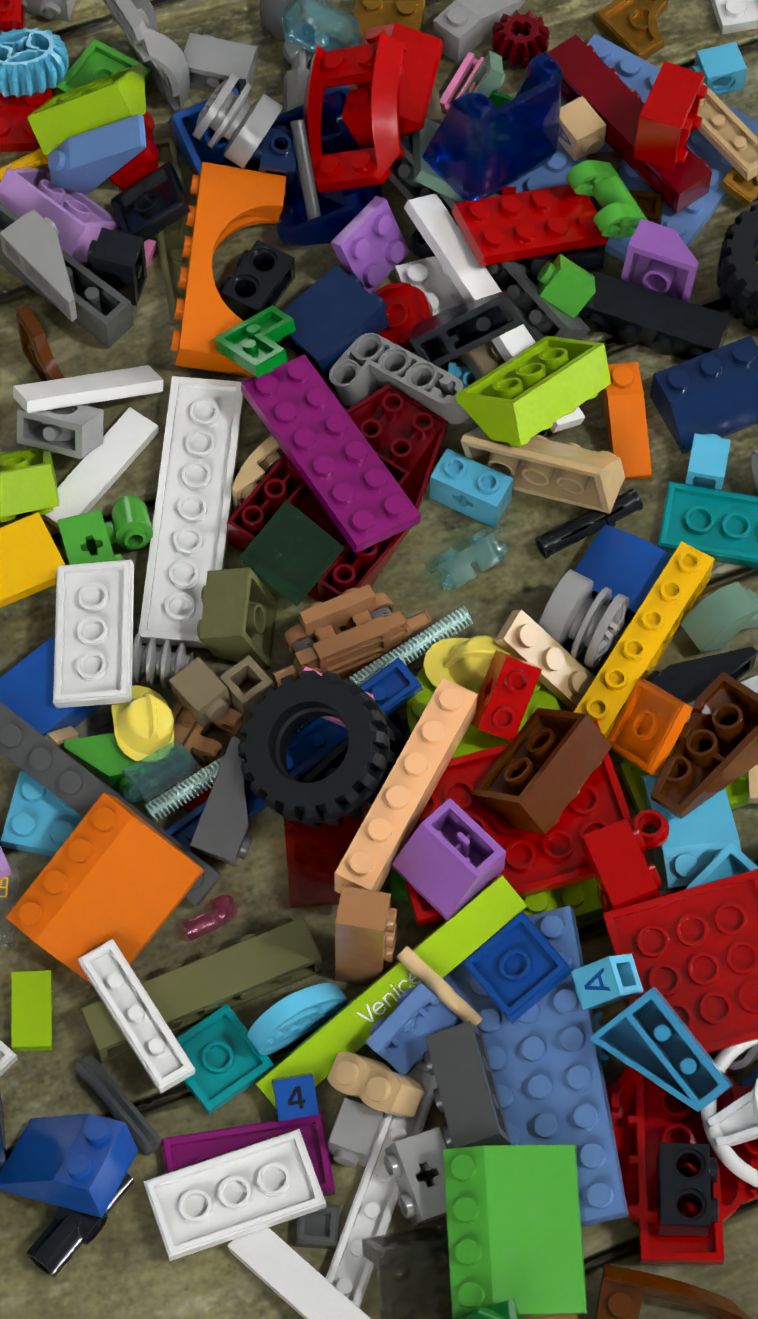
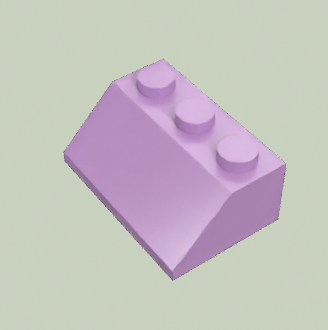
M48 167L7 169L0 183V202L19 217L35 209L43 218H50L59 231L58 239L61 249L78 262L88 261L89 245L92 240L97 241L102 227L111 230H121L117 218L86 195L51 185L50 169Z

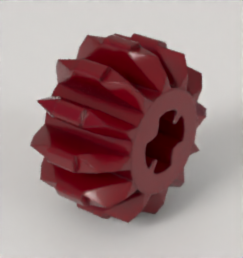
M515 9L512 17L503 14L500 22L495 23L493 27L491 42L493 51L502 56V61L509 60L510 68L516 63L521 64L524 69H526L529 62L538 65L541 56L548 51L550 35L548 27L544 26L542 17L532 18L533 15L530 10L525 15H520L517 9Z

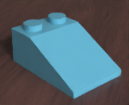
M659 773L658 777L654 775L642 776L647 810L659 812L669 824L668 839L663 845L653 848L655 867L662 882V886L658 887L659 891L688 887L730 842L741 851L738 832L725 788L680 819L651 799V793L661 773ZM650 829V834L656 832L653 829Z

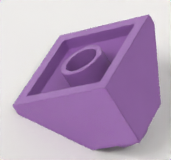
M641 218L628 244L621 280L689 302L699 263L675 229Z

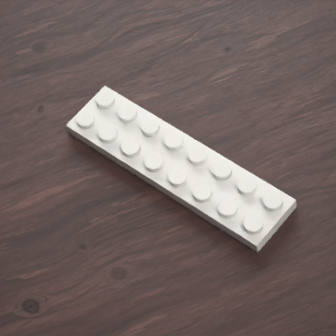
M172 376L152 525L153 537L150 541L138 632L141 635L142 643L147 644L151 637H155L157 645H163L166 640H169L171 646H179L180 643H183L185 647L208 649L199 640L197 634V624L202 619L203 612L201 591L203 586H206L207 571L224 569L228 536L227 521L230 519L232 486L235 477L244 395L241 392V381Z

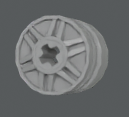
M232 72L228 79L216 87L199 113L192 136L200 140L208 127L211 128L215 133L207 146L212 148L222 137L226 138L229 142L223 156L240 168H244L271 128L283 106L265 94L261 95L251 105L246 100L252 85L247 82L238 96L232 92V89L240 77Z
M570 569L565 573L553 591L538 625L562 647L570 639L574 640L571 655L576 660H579L587 650L584 664L595 669L605 655L613 648L621 633L629 598L619 593L610 603L612 590L605 587L593 600L591 599L594 585L593 580Z

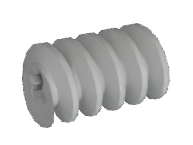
M136 634L133 639V682L139 683L146 675L148 685L154 686L160 678L162 688L169 689L171 687L169 679L194 661V652L190 656L186 655L185 644L180 643L174 653L171 652L169 640L164 642L161 649H157L155 637H151L146 646H142L140 634Z

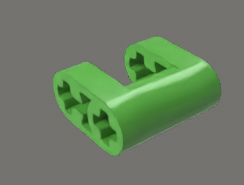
M586 160L574 166L567 173L566 180L575 194L594 196L602 209L594 216L593 222L602 236L612 238L631 237L641 218L648 220L611 163Z

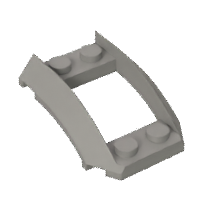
M103 0L126 35L127 42L140 62L152 69V80L173 113L180 112L191 92L188 61L182 49L172 39L158 32L156 13L150 0Z

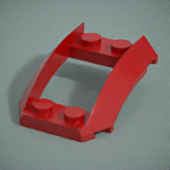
M380 33L377 43L324 51L317 44L306 85L303 120L315 184L320 193L383 184L392 173L389 169L392 163L398 158H403L404 151L401 148L399 108L404 73L401 63L403 53L408 52V45L405 42ZM372 81L371 116L374 147L322 155L321 113L325 88Z

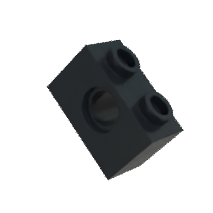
M102 227L97 241L92 240L88 249L87 260L92 263L91 272L131 301V305L137 306L147 279L144 238Z

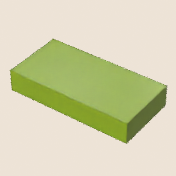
M51 970L11 972V1039L13 1052L53 1050V987Z

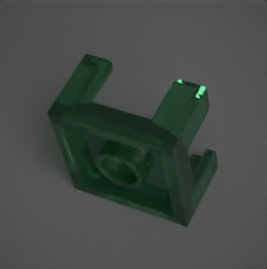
M285 498L260 532L238 555V559L293 604L298 606L345 549V546L306 516L289 499Z

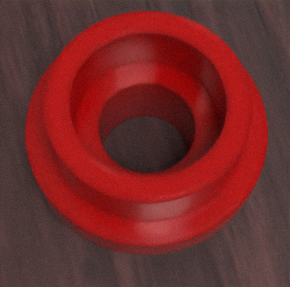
M642 811L630 823L632 830L639 829L647 849L657 848L668 839L669 824L657 811ZM646 829H653L656 832L652 834H647L643 831Z

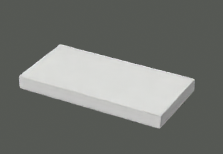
M132 560L57 566L53 704L56 709L132 702L134 564Z
M300 1129L144 1181L169 1261L326 1208V1201Z

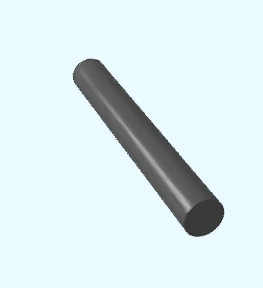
M304 120L291 121L290 126L309 228L321 227L323 223Z

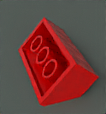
M393 22L385 26H374L367 32H364L361 45L377 43L380 33L403 41L408 45V52L403 53L401 67L404 69L399 108L400 136L424 128L444 43L440 38ZM372 81L350 84L341 116L361 149L374 145L371 116Z

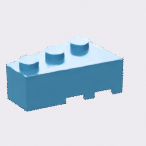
M654 987L588 1038L697 1112L703 1110L733 1086L667 1000Z

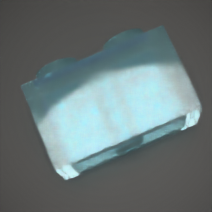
M291 0L281 13L284 39L313 54L317 44L324 51L359 46L361 44L358 19L323 0Z

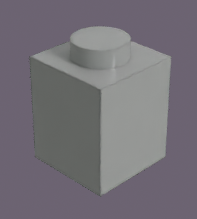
M344 1098L328 1141L329 1155L334 1156L333 1159L337 1163L347 1167L355 1168L357 1164L366 1167L383 1121V1112Z

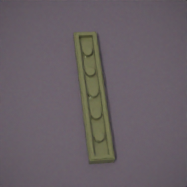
M175 137L154 140L160 154V158L157 160L158 167L169 161L175 168L184 191ZM187 214L156 234L171 325L180 324V320L174 319V311L177 297L183 298L184 293L183 288H178V279L181 266L187 267L188 261L187 257H182L185 235L191 236V227L185 226Z

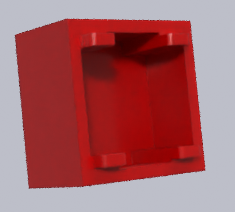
M664 61L639 115L633 158L674 171L677 162L684 163L688 153L684 147L692 129L698 130L702 123V117L698 116L700 101L705 98L708 87L703 85L705 74Z

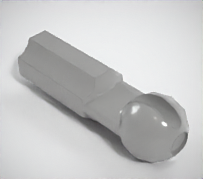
M286 38L282 47L284 59L291 64V70L286 72L283 79L284 122L290 126L291 121L303 120L304 97L309 75L307 64L312 61L314 52Z

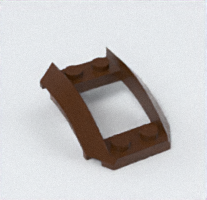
M604 1264L595 1319H639L643 1295L688 1306L716 1316L718 1319H751L732 1300L706 1289L656 1274Z

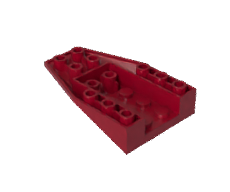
M387 384L347 409L346 412L419 511L448 427V421ZM285 453L227 521L228 544L318 602H325L338 597L350 588H360L368 584L372 587L411 529L402 531L355 554Z

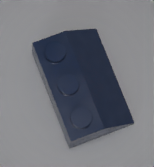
M751 335L653 374L650 398L682 454L691 451L695 433L702 435L715 434L723 438L758 424V346Z

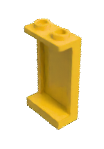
M39 512L0 528V608L51 586H54L56 589L57 566L66 565Z

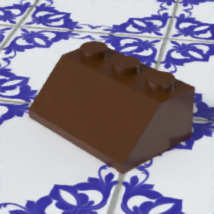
M537 708L474 789L471 796L520 830L546 834L548 830L556 825L560 814L570 801L580 793L582 785L591 773L601 765L604 756L612 745L587 714Z

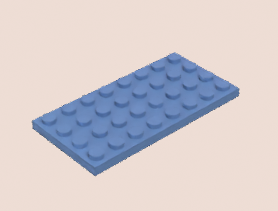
M570 905L528 916L572 970L584 966L575 912ZM461 962L443 979L483 1018L476 1027L483 1034L512 1145L574 1144L576 1146L581 1227L629 1216L599 1046L588 1039L596 1033L592 1009H582L581 1002L575 993L572 973L512 1024ZM458 1017V1021L453 1026L464 1022Z

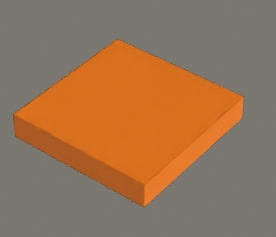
M639 677L607 738L612 745L610 749L647 773L658 777L693 707L650 681Z

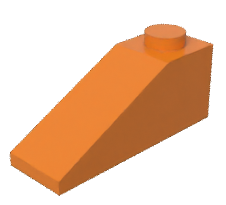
M638 362L608 364L611 384L600 391V398L610 452L617 457H621L625 473L624 481L652 478L645 399Z

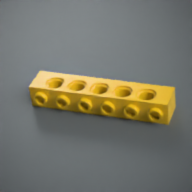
M682 541L574 711L575 713L587 714L592 721L597 720L600 730L606 739L611 733L639 677L646 679L652 673L679 630L680 623L689 614L710 580L715 558Z

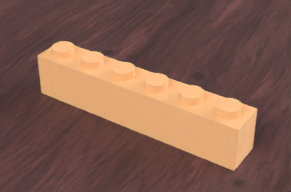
M444 678L441 679L334 873V888L336 892L341 894L342 885L380 891L392 869L391 864L404 847L476 714L478 694Z

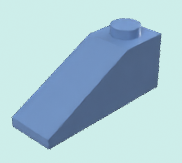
M137 114L66 139L49 153L48 168L50 169L51 185L85 195L90 193L147 148L144 116Z

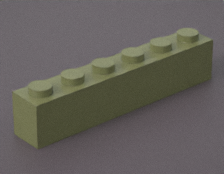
M301 917L294 921L288 918L277 922L271 927V930L260 935L254 933L247 934L239 938L235 945L221 951L217 948L208 950L201 954L197 961L184 966L183 964L172 965L163 970L158 977L148 981L146 979H139V981L174 1034L198 1024L226 1003L231 1009H234L322 972V957L304 918ZM100 996L94 997L87 1003V1006L81 1008L84 1023L101 1063L133 1051Z

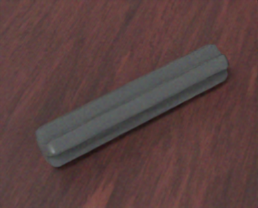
M88 1054L79 1060L75 1065L76 1072L116 1120L126 1122L135 1144L143 1154L148 1156L154 1153L162 1145L161 1137L93 1055Z

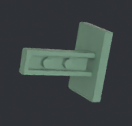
M489 50L441 125L426 118L424 128L412 132L414 181L459 203L483 199L479 143L467 138L469 132L468 128L473 120H479L483 115L487 99L491 93L498 92L504 82L505 73L503 72L502 56Z

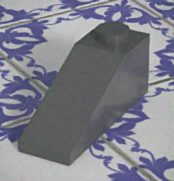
M232 735L190 843V849L235 867L238 858L245 860L253 837L247 836L249 827L245 786L240 768L242 758L238 756L240 738Z

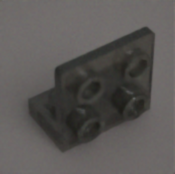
M433 1226L362 1239L363 1255L377 1265L381 1319H453L447 1230L441 1226Z

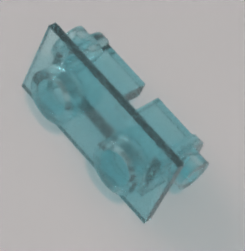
M484 528L467 538L466 541L469 546L459 553L453 547L436 558L439 565L429 570V572L432 574L440 570L443 576L439 578V581L446 591L451 588L453 590L458 589L461 585L477 576L470 565L473 561L482 573L505 559L504 555L508 553L507 546L503 541L497 542L494 538L496 534L501 532L500 528L489 534Z
M177 739L122 771L128 779L126 788L123 789V795L129 802H140L144 799L147 802L200 771L202 768Z

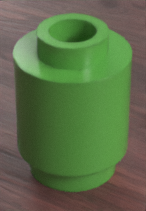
M126 495L116 500L111 511V518L117 543L121 547L130 550L146 546L153 537L152 525L146 504L140 498L133 495Z

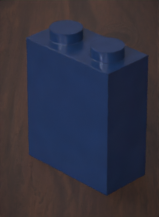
M335 265L282 311L294 319L296 331L284 337L282 341L298 356L305 354L317 372L327 380L332 366L359 336L365 333L379 335L390 325L385 312L388 307L376 292L368 293L364 289L361 280L353 272L350 271L347 274L339 266Z

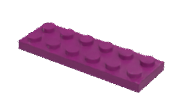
M305 354L278 366L269 374L259 378L254 376L241 382L242 394L355 554L420 523L421 514Z

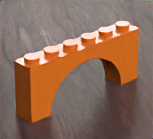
M202 162L199 175L192 174L189 195L195 196V204L189 205L191 212L187 214L185 226L192 227L191 236L185 235L182 247V257H187L188 261L187 267L181 266L178 279V288H183L184 293L183 298L177 297L174 311V319L180 320L179 330L173 329L170 343V351H176V366L249 378L254 377L253 374L216 350L214 338L242 323L243 320L228 308L216 288L212 273V257L222 242L240 229L257 224L278 225L284 203L286 176Z

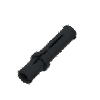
M633 488L629 489L627 492L617 496L610 514L592 509L544 535L536 537L537 548L541 555L547 559L554 553L601 530L605 524L615 527L617 521L636 511L642 510V501ZM576 530L575 532H573V533H571V534H569V535H567V536L561 538L562 536H564V535H566V534H568V533H570V532Z

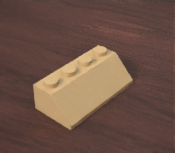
M480 427L464 434L461 439L466 457L514 478L512 490L610 514L625 479L621 457H617L609 451L602 450L596 452L584 449L571 442L563 444L550 441L538 434L530 438V441L525 445L510 446L506 442L491 440Z

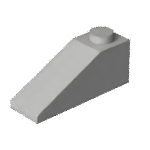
M455 0L433 20V36L440 38L444 43L442 53L459 64L468 52H472L492 34L495 23L500 22L503 14L511 16L515 9L518 10L525 3V0Z
M32 209L0 232L2 251L73 322L77 319L76 305L58 239L59 231L50 218H43L35 209Z

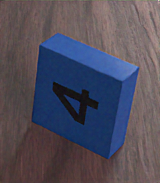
M312 1073L272 1079L278 1121L319 1115Z

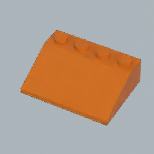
M103 792L5 918L37 945L91 984L81 968L78 958L113 939L131 966L205 870L120 799Z

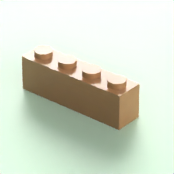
M342 885L335 921V981L369 986L394 965L398 909L391 908V893Z

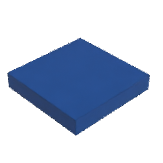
M523 911L462 962L512 1024L573 971Z

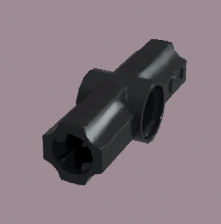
M126 1172L102 1218L58 1206L53 1215L52 1223L26 1252L27 1257L43 1272L55 1277L82 1244H89L99 1234L106 1224L107 1214L134 1184L133 1178Z

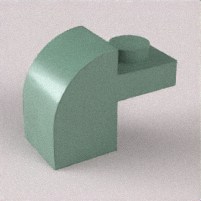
M739 582L728 584L703 599L680 624L700 652L723 649L741 630L758 628V595L751 589H743Z

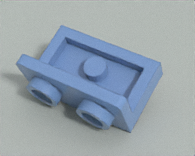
M421 982L416 988L410 987L400 996L397 1002L398 1007L388 1018L385 1016L374 1024L370 1030L371 1037L365 1042L403 1075H408L424 1058V1052L428 1051L425 1036L448 1029L458 1021V1016Z

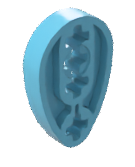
M322 983L304 988L286 996L265 1011L251 1026L247 1037L261 1055L272 1054L323 1025L347 1005L348 999L337 984Z

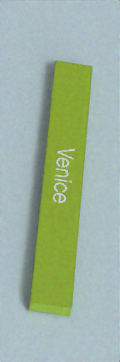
M499 875L448 921H444L411 950L435 973L443 978L526 908L527 905L503 875ZM397 961L258 1079L255 1084L275 1108L272 1079L312 1073L315 1086L318 1085L329 1075L338 1052L355 1053L371 1037L370 1030L374 1024L385 1016L388 1018L398 1007L397 1002L400 996L408 988H416L421 981L404 964Z

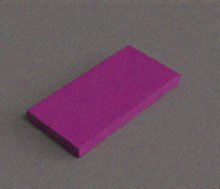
M322 1113L284 1121L274 1120L161 1139L167 1174L300 1129L323 1196L335 1195Z

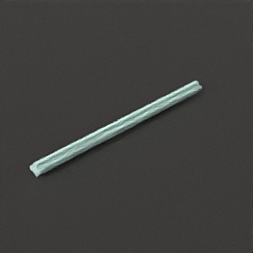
M465 606L460 607L459 611L455 610V613L452 612L451 616L448 615L447 618L444 617L439 623L436 622L435 625L433 624L427 630L425 629L424 633L420 632V635L417 634L412 640L409 639L404 645L401 644L400 647L398 646L392 652L390 651L380 659H377L373 664H369V667L362 668L361 672L354 673L353 676L349 677V680L361 686L398 657L407 666L406 661L409 664L411 663L409 659L415 661L414 656L416 659L419 656H423L421 652L425 654L426 650L428 651L429 647L436 642L445 639V637L448 639L450 638L449 634L452 637L454 634L462 631L461 628L466 629L465 626L469 627V624H474L468 609ZM307 723L302 725L300 728L303 729V726H307ZM224 755L221 759L215 760L213 764L210 763L205 769L202 768L180 784L178 783L172 789L170 788L164 794L162 793L160 797L158 796L156 799L145 804L149 818L155 819L158 822L157 817L163 819L162 814L164 816H167L166 812L171 814L170 809L175 811L174 807L179 809L178 804L183 806L182 802L187 804L186 799L191 801V796L193 799L196 798L194 794L199 796V791L201 794L204 793L202 789L207 791V786L212 788L210 784H214Z

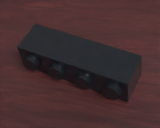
M594 271L596 293L579 312V317L591 329L590 331L603 332L618 337L625 343H636L651 348L661 355H672L684 360H690L723 346L728 333L730 315Z

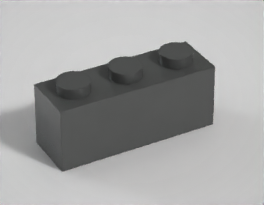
M467 1021L425 1036L428 1051L424 1052V1060L429 1073L435 1075L438 1088L433 1089V1095L439 1111L445 1113L447 1126L443 1127V1134L449 1149L483 1145H512L482 1032L471 1021Z

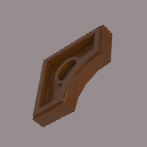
M27 305L16 310L22 351L40 380L48 381L64 378L52 355L46 334L29 306Z

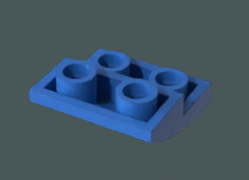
M605 524L574 571L593 580L594 585L591 596L596 597L602 589L608 587L612 590L610 603L619 593L628 597L629 604L626 614L635 616L672 555L640 537Z

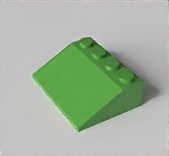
M574 1144L483 1145L443 1149L452 1318L468 1314L480 1306L486 1308L511 1299L515 1300L521 1319L588 1314L576 1146Z

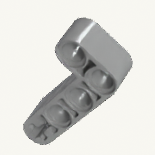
M365 333L359 336L329 371L330 382L341 402L346 406L352 407L370 396L379 385L384 387L389 384L441 416L448 423L460 424L470 418L468 413L456 401L455 394L465 389L463 382L458 377L378 334Z

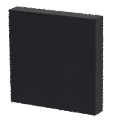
M169 161L111 199L121 231L143 237L144 242L191 212L177 172Z

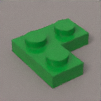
M272 305L215 337L214 341L217 351L259 378L271 373L275 368L288 361L285 349L277 343L296 331L292 317Z

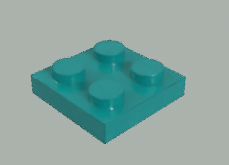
M227 1003L176 1038L195 1068V1074L183 1080V1082L209 1116L255 1084L258 1079L274 1067L270 1058L267 1055H261L248 1039L249 1031Z

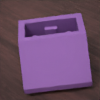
M449 798L419 825L395 858L391 867L448 921L504 870L506 851Z

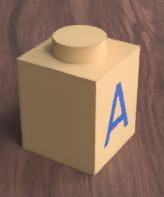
M581 96L553 111L551 132L573 160L576 161L586 155L597 153L604 146L606 124L587 100Z

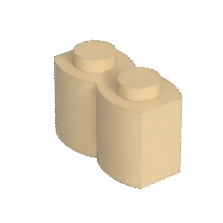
M338 1052L327 1077L329 1083L339 1092L361 1098L367 1106L374 1110L406 1118L415 1116L425 1093L423 1086L414 1078L392 1072L384 1063L350 1052Z

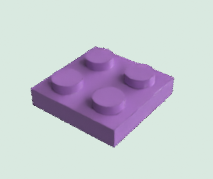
M375 196L330 242L344 272L347 274L350 271L353 272L361 280L364 289L368 293H371L410 252L387 200L379 196Z

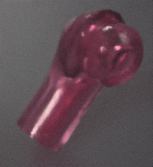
M225 894L216 897L213 901L214 910L184 922V928L190 940L212 933L236 918L238 906L234 905L232 896Z

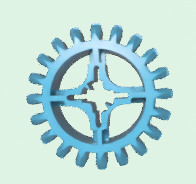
M26 26L18 30L12 28V31L8 32L0 31V93H2L3 97L16 95L17 98L21 95H29L31 97L33 93L37 92L43 94L45 89L56 88V83L64 81V75L68 74L69 57L65 42L61 41L60 35L52 34L50 30L41 31L39 27L27 29Z

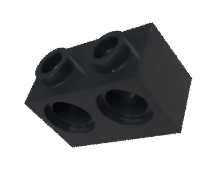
M257 240L250 251L245 250L242 253L233 275L225 277L221 283L219 294L222 300L243 321L272 305L275 306L295 278V258ZM260 269H269L268 271H260ZM242 295H250V297H247V298L240 297V296H242Z
M659 1143L656 1154L657 1235L707 1237L711 1223H718V1198H711V1183L717 1182L718 1166L717 1158H710V1144ZM680 1163H690L697 1169L698 1174L686 1177L678 1171L677 1165ZM681 1203H691L697 1208L699 1214L691 1218L685 1217L679 1212L677 1206Z

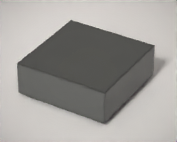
M326 1205L324 1209L298 1217L296 1247L336 1250L340 1206Z

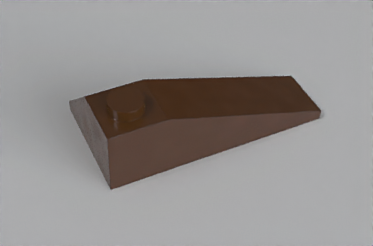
M722 672L697 697L693 706V714L687 726L683 727L679 735L680 741L672 757L667 759L651 793L653 801L682 819L758 764V693Z

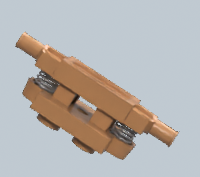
M369 584L360 588L347 589L340 596L328 601L315 602L299 612L300 624L290 628L285 633V642L289 654L295 655V660L292 662V665L272 672L275 685L280 687L282 685L281 678L291 674L297 679H302L301 673L305 666L320 673L328 671L339 675L388 654L392 647L406 642L412 632L431 626L430 617L426 610L409 618H405L400 611L393 613V603L385 593L374 594Z

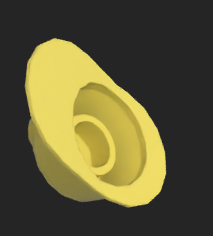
M486 635L474 636L472 638H448L436 642L429 648L425 654L423 667L426 677L436 688L441 679L444 678L479 694L495 651L498 650L509 655L510 653L494 641L495 638Z
M132 685L131 703L111 704L116 742L122 752L132 760L145 764L158 763L166 758L173 748L174 717L167 701L159 693L148 687Z

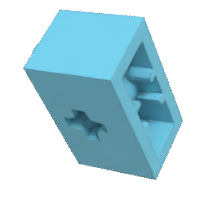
M447 448L430 476L429 499L496 528L512 499L514 478Z

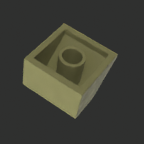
M250 567L207 571L206 586H203L201 591L203 603L202 619L197 624L199 640L214 656L239 663L250 655L261 669H270L277 600Z

